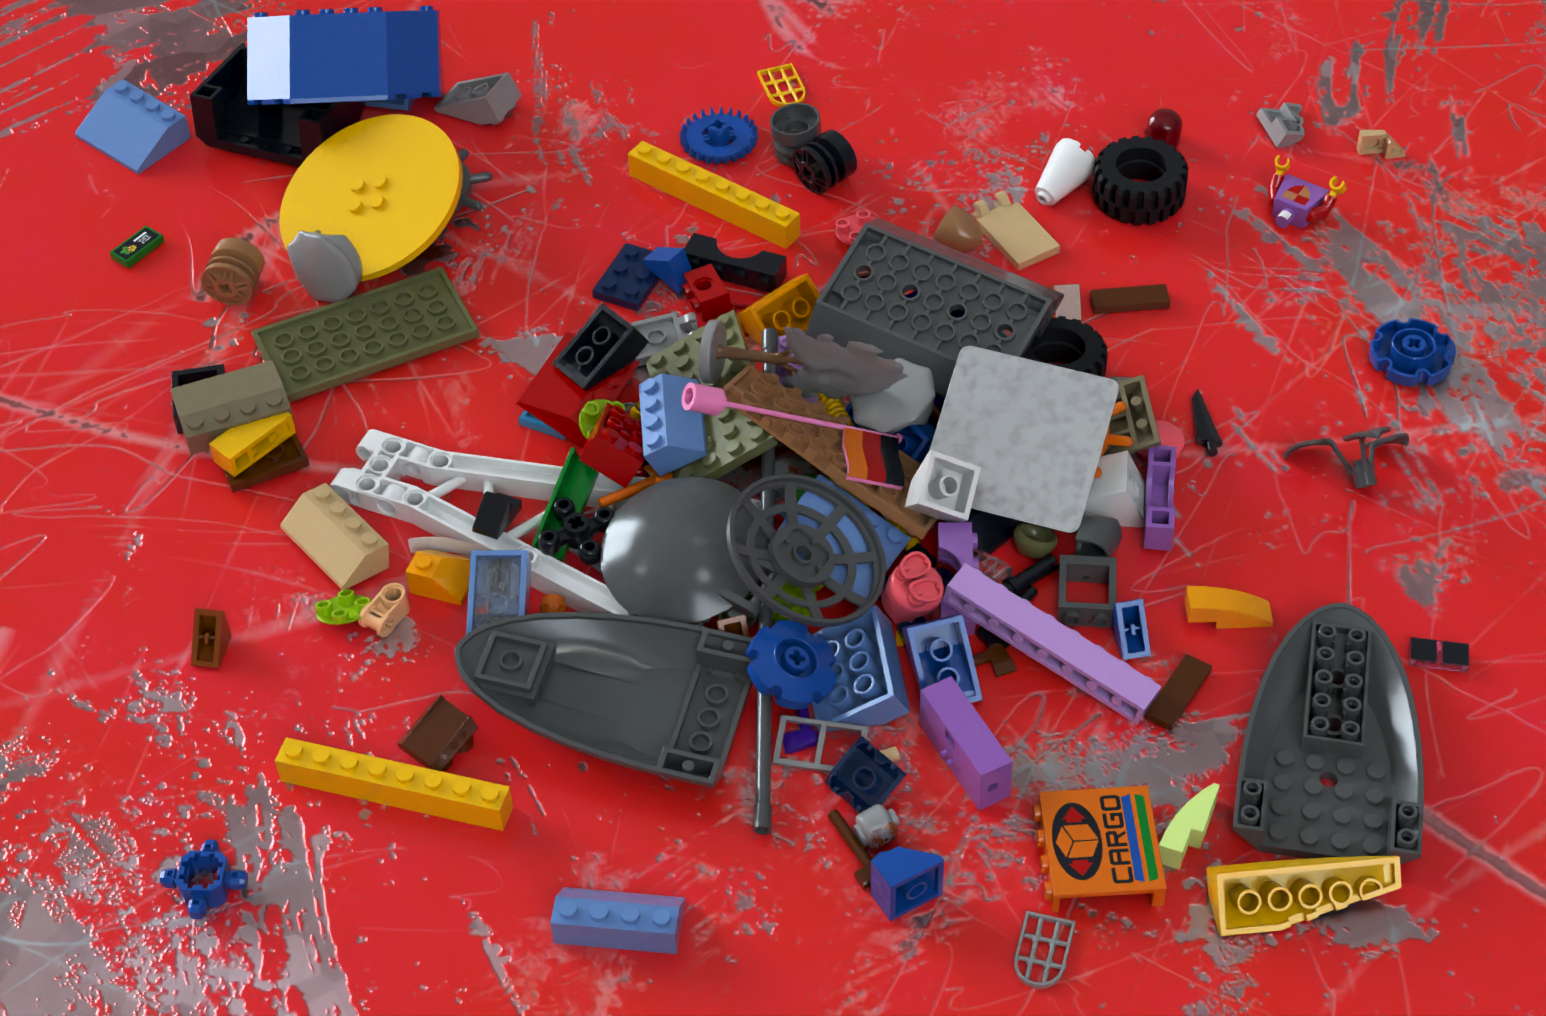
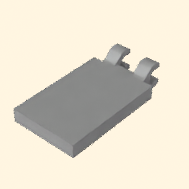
M676 312L630 323L649 341L635 358L640 362L638 366L645 365V360L649 359L653 354L661 352L677 340H681L698 329L695 313L691 312L677 317Z

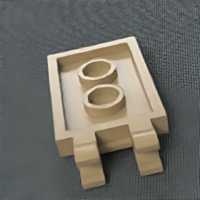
M1002 190L994 194L995 198L998 199L994 203L995 209L989 210L987 203L983 199L974 202V206L978 210L974 211L973 215L979 222L982 233L1018 271L1059 253L1060 245L1019 202L1011 204L1005 191Z

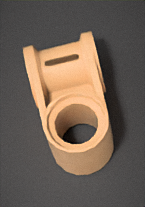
M399 583L385 585L376 597L360 612L361 619L358 620L359 625L365 628L370 627L377 631L378 636L382 638L389 636L396 625L410 611L404 586Z

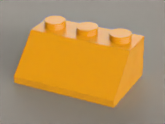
M807 273L791 279L737 315L749 337L762 346V331L766 328L776 329L778 337L786 335L783 331L786 326L791 328L797 327L807 331L815 302L820 294Z

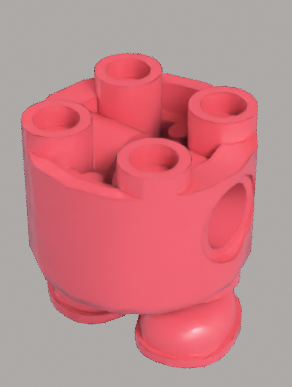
M919 551L911 552L901 560L900 565L895 568L881 592L883 608L898 626H909L926 622L943 599V581L938 572L931 567V562L924 553Z

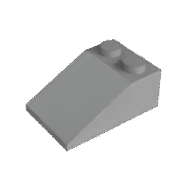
M507 72L457 82L434 109L438 113L476 124L492 123L496 125L504 120L506 113L516 106L515 103L522 95L510 73Z

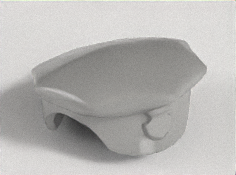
M320 230L313 233L299 231L291 243L287 245V252L295 276L314 300L335 303L347 299L356 290L363 274L362 262L357 250L345 235L321 234Z
M902 358L894 360L904 366L903 373L907 374L908 377L897 381L896 384L890 386V389H885L883 392L864 396L850 395L853 420L856 424L867 427L872 431L891 435L911 425L927 424L936 396L932 372L927 367L911 363Z

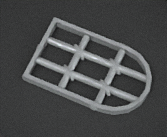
M1026 911L1017 950L1014 953V971L1018 979L1027 986L1040 989L1051 987L1060 981L1067 967L1066 961L1076 922ZM1029 917L1039 919L1035 935L1025 933ZM1044 921L1056 923L1052 939L1042 937L1041 930ZM1060 925L1071 927L1068 942L1059 941ZM1023 938L1032 939L1033 945L1030 957L1019 955ZM1039 941L1049 943L1050 949L1047 961L1036 959L1035 954ZM1056 945L1066 947L1062 965L1053 963L1054 960H1052ZM1018 960L1026 962L1025 977L1019 971L1017 966ZM1033 964L1043 966L1042 982L1029 980ZM1050 967L1060 970L1054 979L1047 981Z

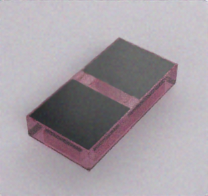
M1410 637L1409 666L1468 673L1469 644Z

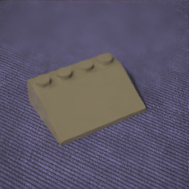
M273 360L170 389L191 455L210 450L209 443L230 428L286 412L292 414L284 386Z

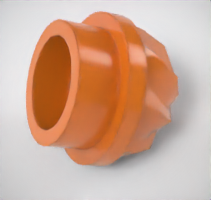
M549 594L543 596L539 609L541 613L566 612L568 605L565 603V597Z

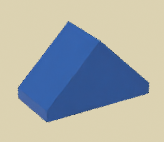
M657 247L641 262L677 294L683 292L682 284H685L683 273L692 270L684 248Z
M1143 599L1114 603L1111 630L1122 660L1151 656Z

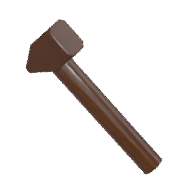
M837 809L832 810L828 814V818L863 866L854 872V877L863 890L871 887L872 858Z

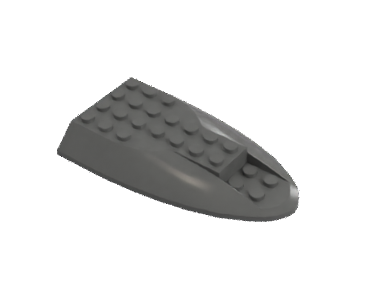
M590 612L534 613L500 619L472 630L456 645L454 656L457 671L468 688L498 714L523 728L564 747L607 762L662 777L714 788L722 779L752 686V681L747 672V667L752 660L746 656V651L753 638L681 622L631 615Z

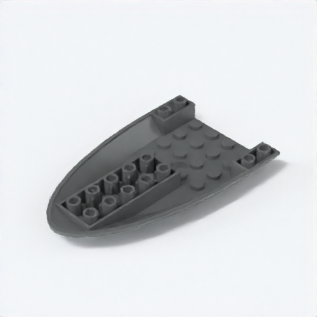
M1333 603L1322 606L1303 617L1288 632L1273 654L1262 677L1248 719L1241 751L1232 829L1259 852L1304 859L1399 856L1400 865L1419 859L1422 854L1424 769L1419 722L1406 671L1385 631L1371 616L1361 609L1346 603ZM1323 779L1332 780L1336 785L1333 787L1324 786L1320 781Z

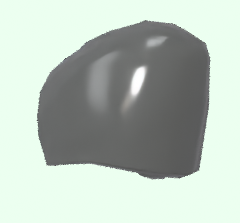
M1083 515L1081 525L1075 532L1076 550L1074 555L1112 557L1122 539V530L1118 519L1100 515Z

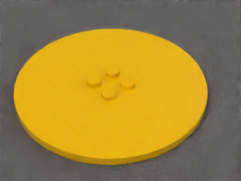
M390 114L372 117L354 123L335 133L304 160L286 189L279 218L281 238L286 250L287 245L291 243L299 231L313 233L320 230L321 234L345 235L350 240L362 262L363 274L360 282L384 276L408 264L437 239L457 207L462 189L463 171L456 147L446 133L438 126L423 118L412 115Z

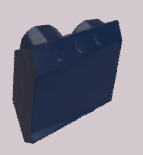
M861 736L830 771L824 782L834 793L849 803L853 809L861 813L876 804L882 805L907 774Z

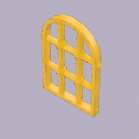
M792 63L757 71V76L772 104L782 107L791 103H802L805 100V86H803ZM791 69L794 76L787 77L784 70ZM780 71L783 76L782 79L775 80L772 73ZM768 74L771 80L764 82L761 75ZM796 79L800 88L793 89L790 83L791 80ZM786 82L789 87L788 91L781 92L778 84ZM773 84L777 92L770 94L767 88L768 85ZM802 91L803 95L800 99H798L796 94L797 92ZM792 94L795 101L787 103L784 96ZM779 96L782 102L775 100L774 97Z

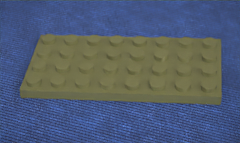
M443 267L251 331L253 340L264 362L273 360L289 403L480 337L475 322Z
M734 309L720 315L716 320L723 321L726 327L727 347L749 349L739 316ZM705 326L698 328L692 334L677 340L668 348L653 354L649 359L645 360L650 378L660 374L698 379L702 385L721 389L752 361L725 358L724 368L717 383H703L699 373V352ZM726 407L718 416L704 414L708 455L674 470L675 478L692 476L716 480L778 445V441L774 436L735 408Z

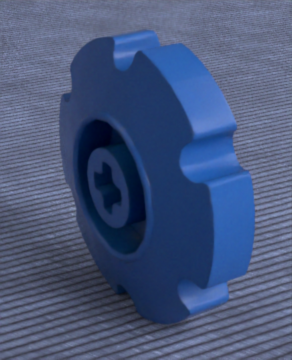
M1409 318L1408 322H1400L1395 319L1384 323L1376 329L1369 347V359L1376 371H1384L1386 373L1385 378L1389 381L1410 387H1415L1416 383H1424L1429 386L1445 379L1450 373L1451 365H1453L1456 355L1455 344L1448 334L1439 333L1438 326L1414 318Z
M789 620L776 621L772 628L768 626L762 627L748 645L746 656L752 662L748 665L747 672L752 683L763 696L766 694L774 696L775 703L779 706L796 710L807 709L813 701L817 704L822 702L836 683L837 673L831 669L836 662V658L831 647L820 634L816 636L811 635L808 632V626Z

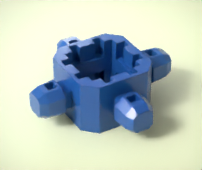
M206 840L202 844L200 851H189L181 857L179 869L171 868L161 871L160 883L165 888H177L181 900L188 907L190 918L202 919L206 915L208 907H219L227 901L230 888L231 890L246 888L248 874L243 870L233 869L231 871L227 858L220 851L218 841ZM201 870H205V873H215L218 870V880H214V884H208L207 889L203 885H193L190 888V879L194 878L195 874H200Z

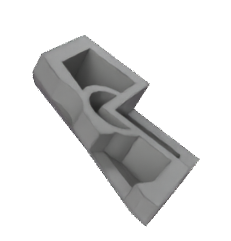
M1284 102L1279 109L1260 108L1256 114L1277 148L1295 144L1305 136V131L1302 127L1304 123L1303 118L1299 116L1302 110L1300 104Z

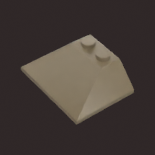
M1144 375L1118 382L1120 394L1117 396L1116 403L1124 402L1126 410L1111 417V434L1129 436L1133 439V444L1130 447L1109 445L1102 456L1127 450L1129 454L1162 445Z

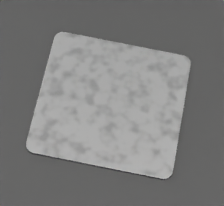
M965 346L959 352L930 450L981 467L971 506L972 510L1068 534L1074 533L1079 529L1119 393L1118 383L1113 379L975 346Z

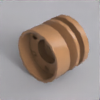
M231 237L221 239L215 245L206 268L202 273L201 284L203 289L209 296L224 304L240 305L246 303L251 298L256 283L265 265L264 257L259 249L248 241Z

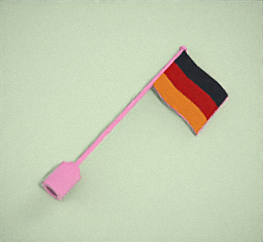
M692 382L688 383L683 390L682 406L684 410L718 416L726 407L843 430L842 448L847 465L846 480L899 490L904 486V472L899 457V443L902 442L903 438L899 433L896 435L880 433L729 402L723 389Z

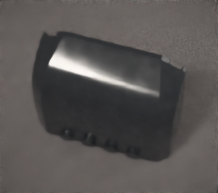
M241 43L190 94L195 133L207 146L227 150L232 153L259 157L273 162L290 164L295 167H300L304 160L332 135L359 122L366 101L248 105L247 47L245 43Z

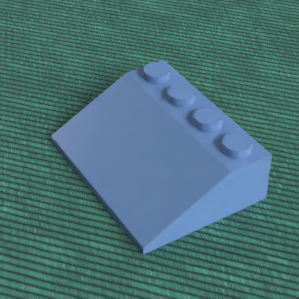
M124 79L104 91L75 132V137L137 175L191 138L185 115Z
M819 474L816 480L834 487L850 498L870 520L884 550L887 573L911 538L826 477ZM808 491L797 502L798 505L814 509L826 517L836 508L830 501ZM797 514L798 524L807 525L815 530L820 527L818 522ZM845 514L836 526L849 541L853 553L869 552L861 532ZM787 519L783 521L777 531L787 525ZM829 532L825 538L831 545L834 554H843L839 543ZM796 551L800 559L807 560L803 553ZM872 563L856 564V579L851 591L867 598L872 585L873 566ZM835 565L830 575L832 579L841 585H844L846 579V565Z
M873 605L865 614L850 623L826 627L811 634L814 636L820 634L827 641L836 658V662L831 669L837 673L836 683L829 694L819 704L814 701L812 702L815 719L873 726L888 723L910 713L892 623L876 605ZM827 728V732L840 730V729Z

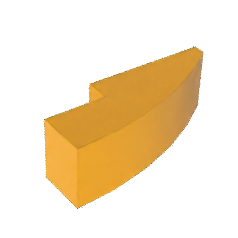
M1208 586L1186 587L1184 601L1188 623L1214 622L1216 629L1273 627L1269 601L1263 598L1226 588Z

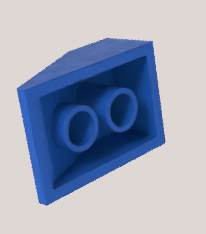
M955 614L901 627L919 693L921 689L952 676L970 703L983 700L963 615Z

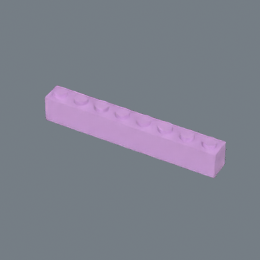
M965 563L946 587L942 600L944 603L1137 725L1140 723L1158 696L1162 686L1157 684L1152 678L1144 676L1130 667L1127 662L1109 654L1101 646L1095 645L1082 637L1076 630L1070 629L1058 622L1052 615L1039 610L1028 600L1020 598L1009 591L1004 585L996 583L985 576L980 570Z

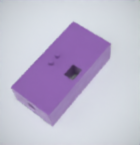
M950 676L921 689L919 725L977 809H984L1010 797L1013 761L953 677Z

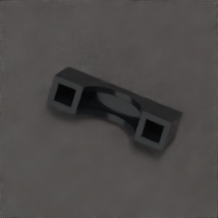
M693 233L684 248L692 270L712 264L722 281L771 293L781 286L787 275L786 256L761 251L759 254L749 258H732L723 254L718 249L716 238Z

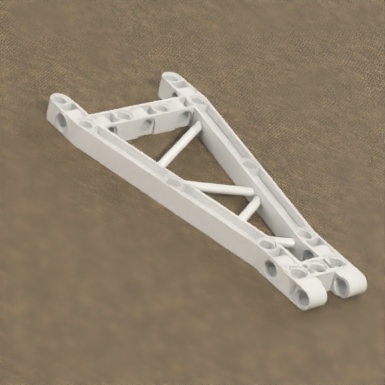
M371 429L367 431L356 447L357 455L366 461L362 470L342 468L329 485L347 504L412 523L436 537L465 541L485 550H528L532 564L531 587L546 595L557 594L565 597V603L578 612L634 616L614 599L607 585L549 555L543 554L540 550L518 539L539 527L545 511L507 533L503 532L498 540L472 532L476 517L440 499V497L455 489L483 492V495L486 491L495 494L498 492L509 496L549 501L563 468L562 466L449 452ZM599 472L586 506L601 508L598 505L599 498L624 487ZM408 475L423 480V483L438 487L427 492L417 486L399 480L402 476ZM634 476L628 486L645 479V477ZM631 497L612 504L608 508L615 511ZM750 498L760 512V500Z

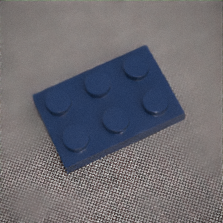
M625 243L592 290L593 298L639 311L660 280L659 277L641 263L652 250Z

